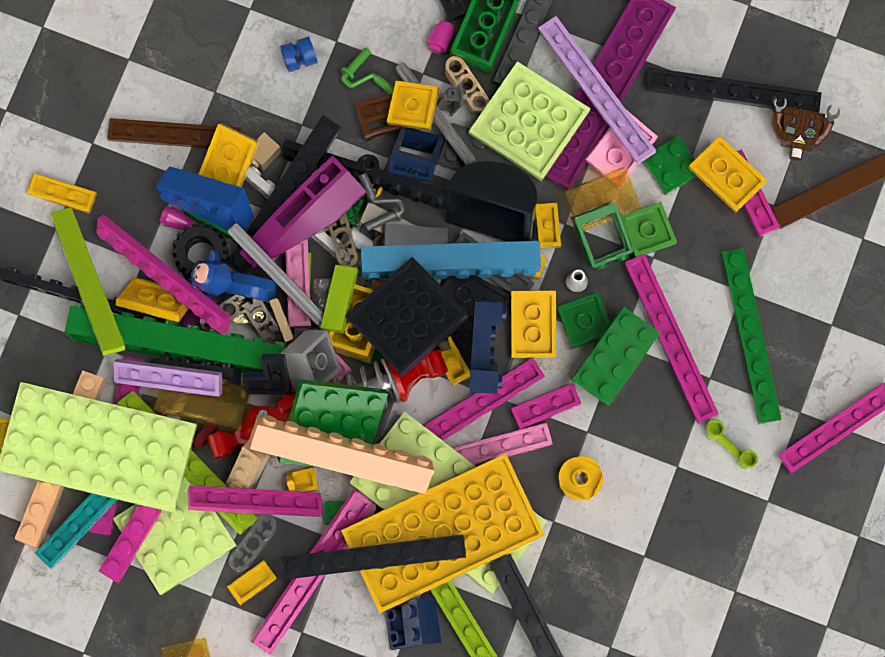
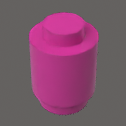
M440 20L438 24H435L426 42L429 46L428 49L436 54L445 53L455 35V27L444 20Z

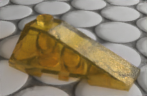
M222 384V394L219 397L159 389L153 411L236 432L241 430L251 394H246L245 387L234 384Z

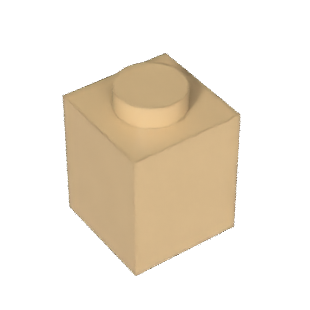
M265 132L257 139L260 143L251 163L256 169L260 167L263 171L281 153L280 146Z

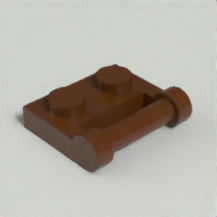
M393 94L355 104L365 142L372 141V138L401 130V126L386 125L371 130L368 127V124L387 120Z

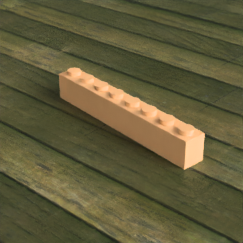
M82 370L73 395L100 401L107 382L102 377ZM42 481L37 482L15 540L37 549L42 546L65 487Z
M257 415L250 436V449L423 494H426L434 472L433 462L426 456H414L403 450L387 449L381 444H368L358 438L349 439L342 437L338 433L329 434L315 427H302L292 421H279L269 415Z

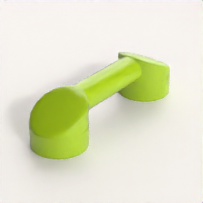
M713 419L707 424L705 430L707 437L713 441L717 440L737 459V464L740 468L751 469L757 464L758 456L754 451L745 450L742 452L723 435L725 431L723 422Z

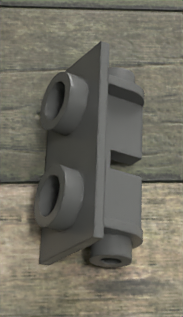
M462 82L456 88L446 89L441 98L437 100V107L442 111H450V116H453L466 101V91L463 90Z

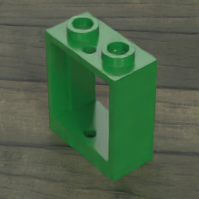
M610 201L570 217L589 267L599 270L607 267L608 262L616 259L619 262L629 258L628 254L634 252L615 202ZM610 214L622 247L593 258L582 225Z

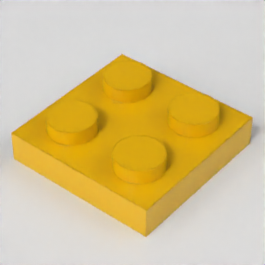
M395 81L387 118L388 125L431 131L439 94L438 86Z

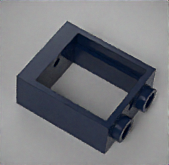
M401 127L391 155L388 172L432 182L441 155L444 136ZM406 147L430 153L432 157L428 158L401 151V148Z

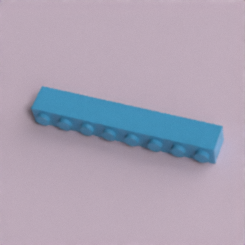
M540 241L361 247L362 279H367L368 281L389 278L411 257L435 279H445L447 276H456V278L463 279L468 278L469 275L488 278L500 274L502 277H511L514 274L534 276L541 269Z

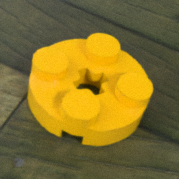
M577 456L567 460L562 465L558 475L559 488L568 498L574 501H588L595 497L601 490L604 481L599 464L587 456ZM584 473V478L587 479V482H582L581 485L577 484V479L574 478L575 475Z

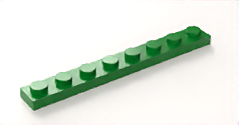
M744 248L725 251L721 255L758 425L780 421L781 414Z

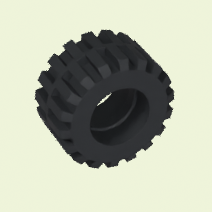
M194 223L191 224V228L188 229L186 226L183 228L184 232L182 234L179 232L176 235L177 240H174L172 244L174 247L172 249L173 260L177 269L185 278L191 277L194 262L188 258V252L197 243L204 242L210 244L218 252L220 262H224L227 265L229 260L228 245L219 230H215L214 226L210 225L208 227L206 223H201V226H197Z

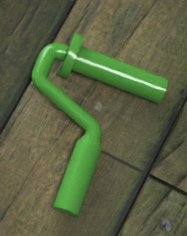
M364 48L347 68L343 67L340 70L343 74L342 82L349 88H354L373 78L374 82L387 93L393 94L394 86L375 73H371L353 83L349 81L354 78L353 73L371 54L368 48Z

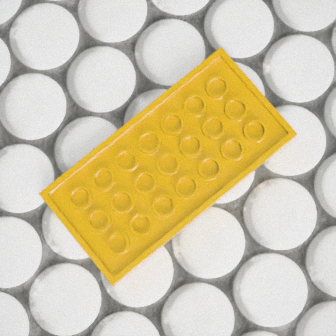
M506 453L428 489L426 494L420 493L341 530L349 549L464 535L466 558L361 570V575L379 614L545 536Z

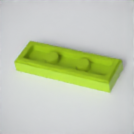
M335 265L321 323L322 330L344 333L347 321L345 316L349 313L358 274L357 268Z

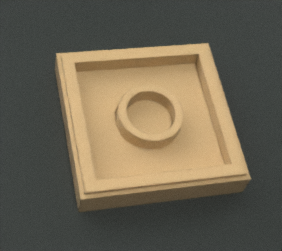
M275 298L269 302L284 342L289 346L294 341L280 302Z

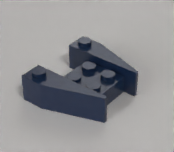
M475 300L470 362V393L497 394V388L502 389L503 375H498V365L494 363L495 350L494 347H490L491 340L495 341L496 326H501L502 320L506 321L507 307H503L502 301Z

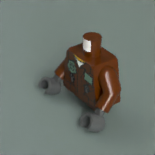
M774 96L772 102L775 109H773L771 126L776 138L781 140V146L790 148L789 159L801 161L803 151H812L814 147L820 146L829 137L835 123L834 119L840 115V109L838 108V112L832 115L829 112L832 105L828 106V117L825 118L823 113L786 107L787 100L784 96L783 102L776 104L777 97Z

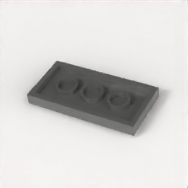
M451 123V126L474 155L476 162H502L512 165L527 174V171L469 134L470 128ZM446 140L438 165L458 171L466 165Z

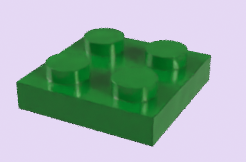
M679 135L657 148L655 154L643 161L665 196L697 177L689 169V165L695 159Z
M599 292L556 308L571 349L597 341L610 324Z

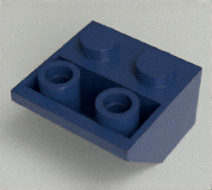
M436 597L407 600L385 611L390 650L441 643Z

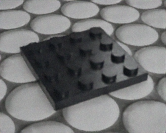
M411 257L345 317L403 377L463 324L470 315Z

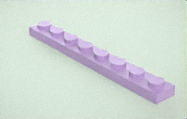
M557 16L538 27L546 42L635 162L640 164L655 154L656 149Z

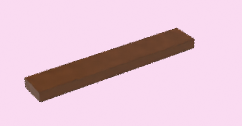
M110 118L107 139L112 142L209 148L217 126ZM230 127L234 130L241 132V128L239 127Z
M885 153L772 208L771 210L780 228L783 229L885 179Z

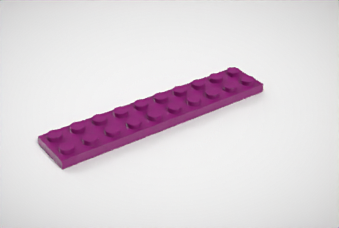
M630 0L593 63L595 69L621 103L676 10L675 6L664 0ZM579 87L574 98L589 107L590 112L545 176V178L568 191H571L587 163L585 161L586 157L599 142L608 127L606 121L581 87Z

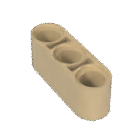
M458 56L450 57L446 62V77L454 88L460 82L462 84L470 83L473 86L472 89L465 90L466 101L464 104L474 116H480L489 103L488 96L464 60ZM457 65L461 70L459 72H452L449 68ZM477 100H480L485 105L481 108H477L473 105V103Z

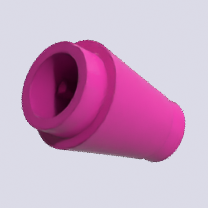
M165 206L159 222L163 223V226L183 230L186 226L188 229L191 227L193 219L173 206L171 208Z

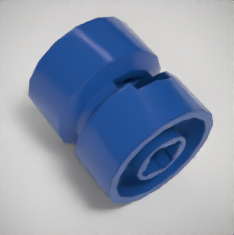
M309 36L297 40L296 44L290 42L280 46L289 73L299 70L301 65L307 67L318 63ZM299 52L300 56L294 57V55H296Z

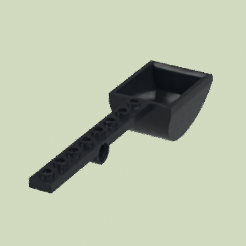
M285 139L282 145L283 158L292 162L303 144ZM326 152L316 168L319 169L333 155L357 182L361 183L359 175L367 173L371 184H374L373 189L382 187L384 191L392 195H400L414 202L428 204L435 209L446 210L447 223L506 242L533 241L537 204L536 187L527 174L506 163L482 161L464 166L452 176L447 190L379 169L378 158L371 154L361 156L356 162Z

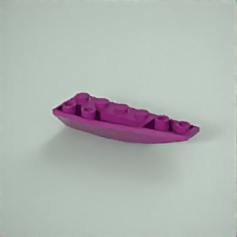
M332 155L277 209L252 239L273 259L334 224L367 192ZM244 249L239 252L254 269L260 267Z

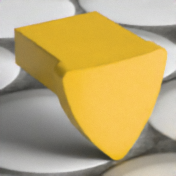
M314 467L295 472L287 471L286 479L289 491L313 492L319 490Z

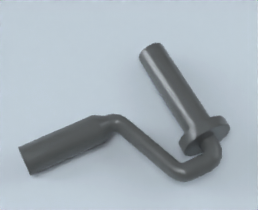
M367 173L359 175L361 184L367 192V198L372 203H397L399 207L398 210L394 206L391 212L366 222L365 227L367 231L395 219L398 222L401 221L400 215L405 211L402 200L400 198L376 199Z

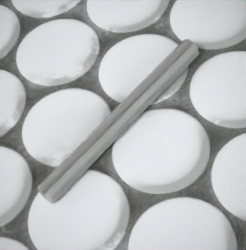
M404 62L396 66V72L404 82L420 84ZM436 105L433 117L435 125L466 166L475 163L474 155Z
M237 223L228 230V234L301 310L320 327L324 313Z

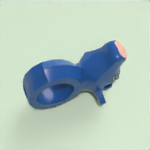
M216 250L209 252L207 260H198L194 263L190 277V284L209 299L212 295L218 296L224 292L230 295L244 296V299H256L270 304L269 301L275 298L277 289L275 281L230 271L226 263L220 262L219 254Z

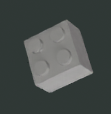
M305 330L281 352V354L286 356L289 377L295 392H297L300 379L328 382L341 369L327 330Z

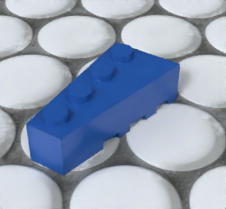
M171 166L168 167L156 184L160 198L163 201L226 230H229L237 223L245 231L254 218L244 188Z

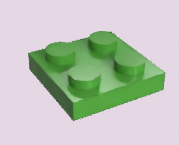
M662 202L621 216L635 258L677 243Z

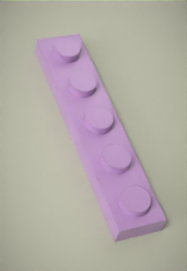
M116 359L113 362L114 383L218 397L222 394V372Z

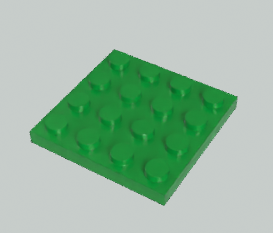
M300 379L288 421L295 422L302 427H315L322 432L329 434L338 433L345 438H358L365 443L373 444L388 393L386 389ZM279 456L277 457L279 463L314 466Z

